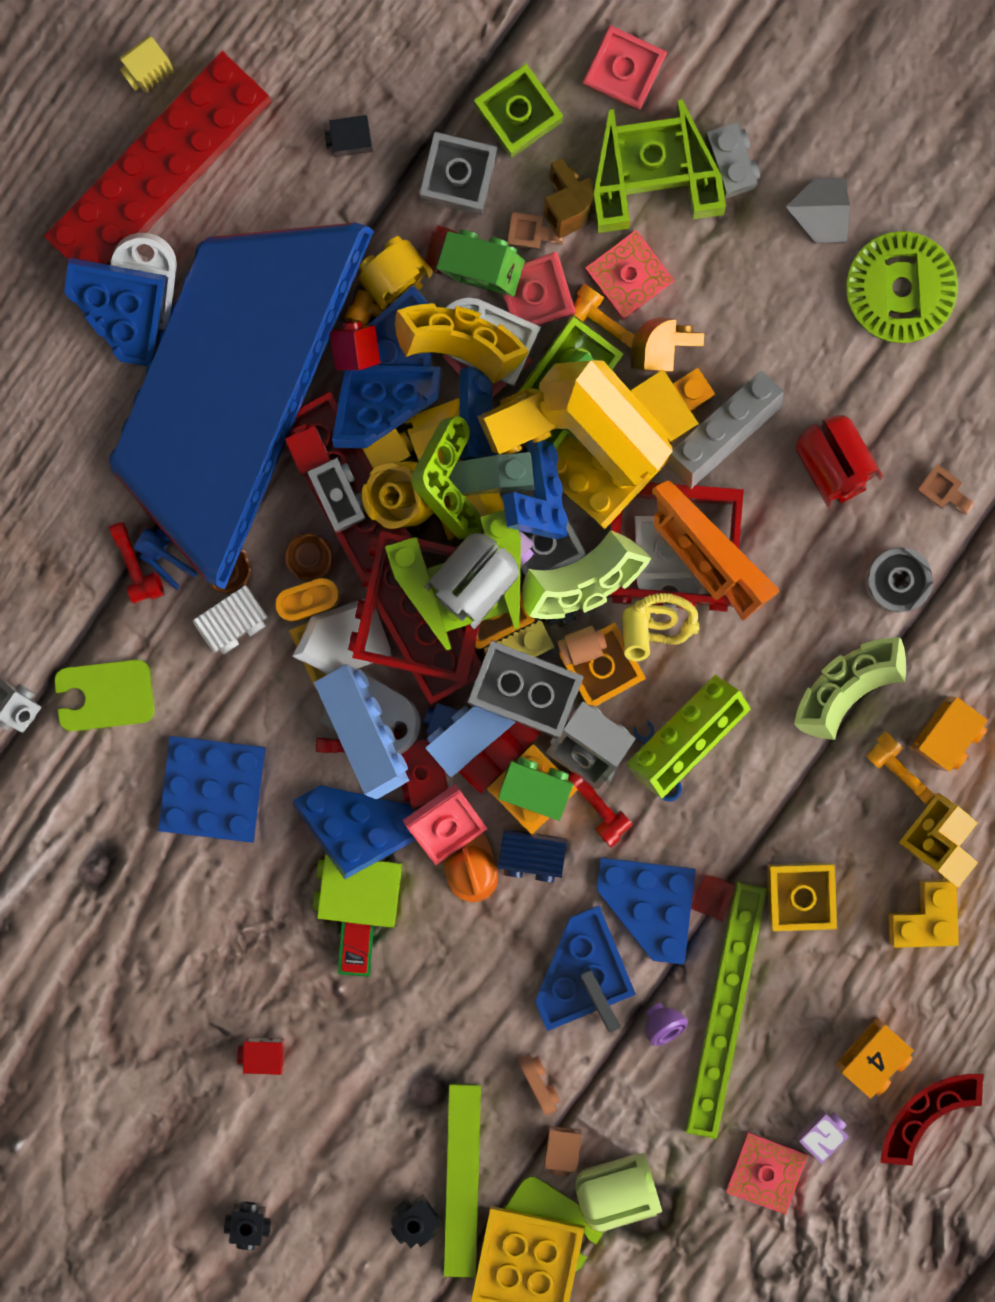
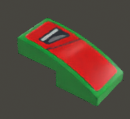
M342 922L338 974L370 977L374 925Z

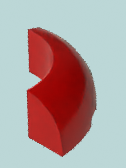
M963 1074L945 1078L931 1084L913 1096L896 1115L887 1132L880 1163L913 1166L917 1145L930 1125L941 1116L963 1107L982 1106L984 1074Z

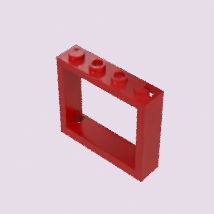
M649 482L634 498L657 499L652 494V489L661 483ZM674 484L691 502L732 505L729 540L739 549L744 489L694 486L690 489L687 485ZM623 510L612 521L611 531L621 534ZM619 587L607 596L612 598V603L631 605L632 599L642 600V598L649 595L652 596V594L669 593L685 598L695 608L696 604L709 605V611L728 612V607H733L726 595L715 600L711 594L635 588L624 589ZM653 603V605L663 606L664 603Z
M380 531L379 537L373 536L369 555L375 556L372 569L366 568L362 587L368 588L365 601H358L355 619L360 620L358 632L352 631L348 650L353 651L352 658L467 684L480 623L475 629H472L470 625L466 626L456 671L365 651L387 555L385 546L412 538ZM418 539L421 551L450 557L457 549L456 547Z

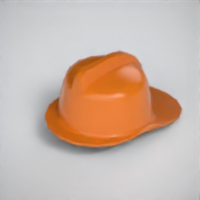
M483 833L442 861L448 884L452 892L461 900L480 902L490 897L495 891L498 883V870L491 846Z

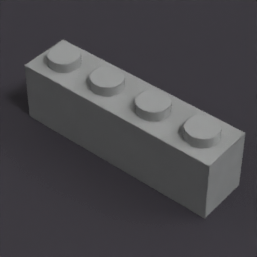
M760 371L673 449L669 456L668 468L692 489L782 407L784 391L763 371Z

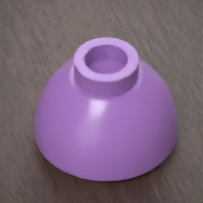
M662 1003L652 1006L646 1012L648 1017L646 1035L652 1046H661L672 1041L686 1029L688 1019L681 1012L673 1008H664Z

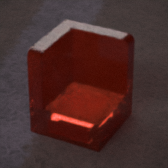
M703 873L691 908L723 922L735 885Z

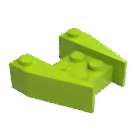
M683 99L677 100V118L616 126L614 109L609 110L593 196L597 233L629 229L628 194L684 186L688 187L692 220L724 215L726 202L722 175Z
M501 510L480 517L484 534L495 540L499 549L504 548L514 557L518 565L519 575L517 580L482 621L509 613L515 630L519 628L521 537L518 530L507 527L505 511ZM417 537L385 546L396 581L445 649H452L447 632L470 625L473 621L468 617L461 621L440 603V598L435 595L438 592L435 588L432 587L429 591L424 588L443 564L431 568L426 567Z

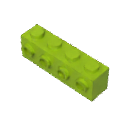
M715 674L626 764L639 783L663 799L751 708L740 690Z

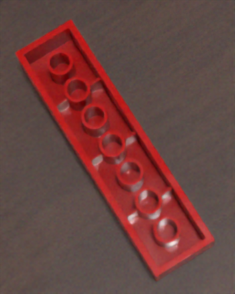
M222 50L44 237L68 260L73 258L111 265L113 252L118 243L131 234L146 233L271 103L269 95Z

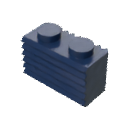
M503 829L498 869H504L505 876L522 878L523 872L536 874L535 880L554 883L555 877L562 878L567 838Z

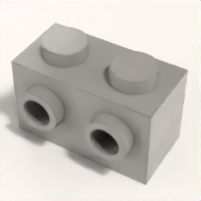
M738 122L707 132L704 139L722 175L725 199L754 190L758 184L756 179L760 178V171L756 160L750 161L747 148L751 146L746 130H740Z
M336 458L308 471V475L336 533L366 520L363 513L366 511L362 502V494L360 492L355 495L350 483L355 481L347 463L341 465Z

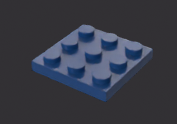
M170 736L158 831L254 843L266 747Z

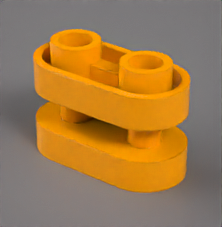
M319 578L282 591L276 598L275 608L283 619L297 622L334 609L339 603L340 591L332 581Z

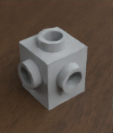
M1 678L0 726L7 731L13 727L24 733L29 724L35 719L41 706L32 699L35 694L30 689L20 683L17 687H14Z

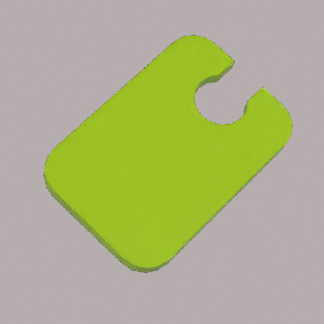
M142 660L69 667L61 669L55 676L56 693L78 688L85 695V703L80 709H58L60 724L67 731L140 724L150 721L155 714L151 671L147 663Z
M529 1176L521 1182L504 1208L584 1225V1234L594 1244H597L603 1232L591 1229L585 1223L580 1205L535 1176ZM581 1252L579 1253L576 1271L582 1267L587 1259V1256Z

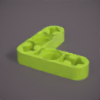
M456 416L444 419L439 423L413 471L412 485L416 493L450 531L459 539H465L473 533H481L482 524L479 512L449 479L470 436L467 422L462 417ZM439 448L444 454L443 464L438 459ZM445 494L450 498L451 506L449 510L444 503Z

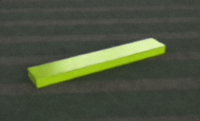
M449 1083L444 1277L476 1278L481 1084Z

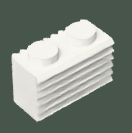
M245 585L192 622L212 652L217 653L221 650L224 655L239 645L236 639L245 633H248L251 637L265 628L266 625L263 621L269 617L249 587Z

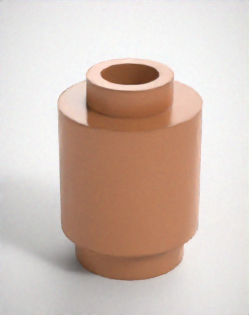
M593 625L564 635V639L557 641L565 666L572 663L576 666L602 657V649L607 648L601 629L595 631Z

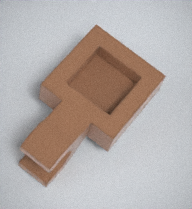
M512 212L508 246L540 250L541 241L563 245L564 237L558 239L551 227L543 226L544 216Z
M938 464L935 465L917 490L941 509H944L949 502L964 515H967L975 505L972 500L957 491L963 482Z

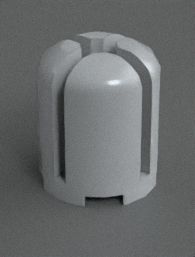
M473 533L467 536L424 586L427 591L432 587L438 591L435 595L440 598V603L461 621H464L466 617L473 621L470 624L472 629L479 625L482 619L517 580L519 575L518 565L514 557L504 548L499 549L498 545H496L497 542L491 537L480 533Z

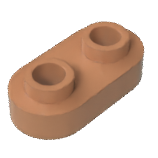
M530 1053L518 1058L520 1066L545 1115L548 1116L558 1111L556 1104L561 1102L553 1085L546 1086L542 1078L546 1071L538 1056L532 1058Z

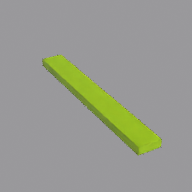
M735 881L685 1133L713 1139H717L767 894V888Z

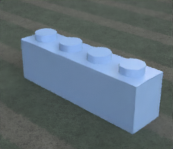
M345 664L314 682L364 795L378 799L409 781L405 772L408 770L407 764L402 755L395 751L392 744L395 742L394 735L390 728L383 724L379 716L382 714L381 707L367 690L369 681L364 672Z
M465 705L451 717L455 722L447 730L439 727L427 738L430 744L426 749L450 777H453L516 722L475 706L469 710Z

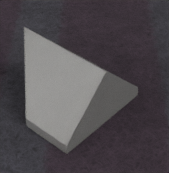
M846 178L813 179L786 208L815 243H847L850 202Z

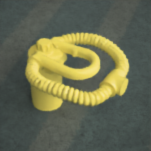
M669 593L652 594V596L649 595L637 601L634 605H630L622 613L625 657L631 661H642L650 655L649 642L653 641L654 643L660 642L671 645L674 643L676 645L685 642L692 634H698V613L694 605L685 598ZM669 602L687 611L688 618H686L678 635L669 636L649 633L648 628L665 630L675 626L678 621V615L674 609L667 606L653 605V603ZM650 613L667 614L671 619L666 622L653 621V618H650Z

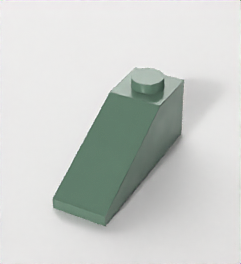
M530 452L459 461L455 464L449 476L450 481L464 496L535 490Z

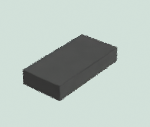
M589 967L581 971L579 974L608 1032L610 1031L611 1033L621 1028L591 968Z

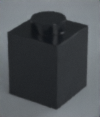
M367 115L329 120L330 129L324 130L327 149H333L335 157L373 152Z

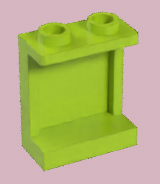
M325 854V860L319 859L316 876V878L322 879L321 892L315 891L313 899V910L318 911L317 919L394 928L403 862L379 860L344 880L331 859Z

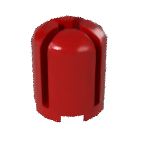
M844 415L829 416L823 419L822 431L817 424L810 426L800 435L796 443V451L828 508H830L831 501L839 498L840 502L843 503L866 491V482L875 476L878 477L879 481L884 477L853 421Z

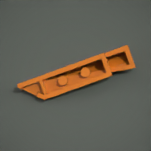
M670 480L652 489V494L657 497L658 512L654 515V527L715 600L726 595L739 617L744 621L779 593L778 587Z

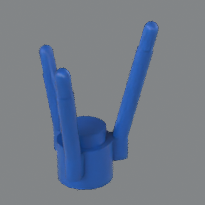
M149 528L145 529L134 547L136 551L141 553L140 559L147 562L176 590L179 589V584L153 558L159 560L163 557L189 575L197 576V572L166 551L168 544L164 541L173 542L161 529H158L156 532Z

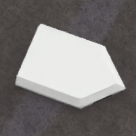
M358 601L311 616L292 657L320 669L321 672L327 675L345 664L355 669L372 664V662L352 658L353 651L348 650L352 631L358 632L360 620L355 619ZM375 607L365 651L391 656V649Z

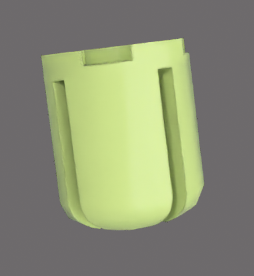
M636 1153L583 1169L577 1175L574 1186L585 1223L595 1231H607L657 1216V1213L662 1212L645 1153Z

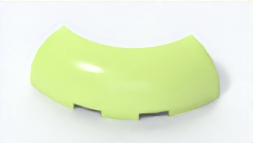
M610 530L594 550L570 565L552 570L528 569L522 588L523 606L529 617L539 619L565 618V613L580 609L585 613L606 603V597L619 587L627 588L645 569L652 558L635 542Z
M884 638L863 643L860 645L861 648L852 651L844 657L839 655L821 670L822 675L817 679L812 688H807L798 707L794 725L808 735L835 740L838 727L844 715L859 698L878 687L905 682L906 657L901 638Z

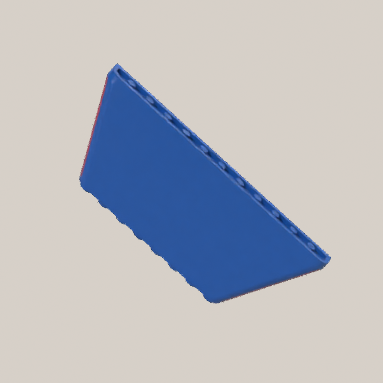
M353 222L212 236L201 241L196 248V258L192 268L184 277L183 289L179 299L174 302L171 308V318L166 329L159 337V347L154 359L147 366L146 378L141 389L135 394L133 409L129 418L123 423L121 438L117 447L110 454L109 464L111 465L112 473L205 581L212 585L225 589L286 444L285 439L290 434L289 431L293 427L330 338V331H333L374 233L368 226Z

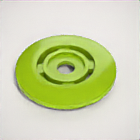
M909 231L890 232L871 240L859 251L852 261L846 280L847 301L855 319L873 336L893 343L916 342L925 339L940 329L953 312L958 295L957 273L949 255L935 241L919 233ZM893 257H909L916 260L914 264L896 262L888 266L885 263L887 259ZM898 278H905L911 283V292L906 297H899L892 290L893 282ZM916 309L920 313L915 317L903 319L889 316L890 311L904 314Z

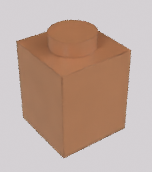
M549 1125L544 1166L545 1169H550V1174L569 1176V1172L577 1173L582 1136L581 1129Z

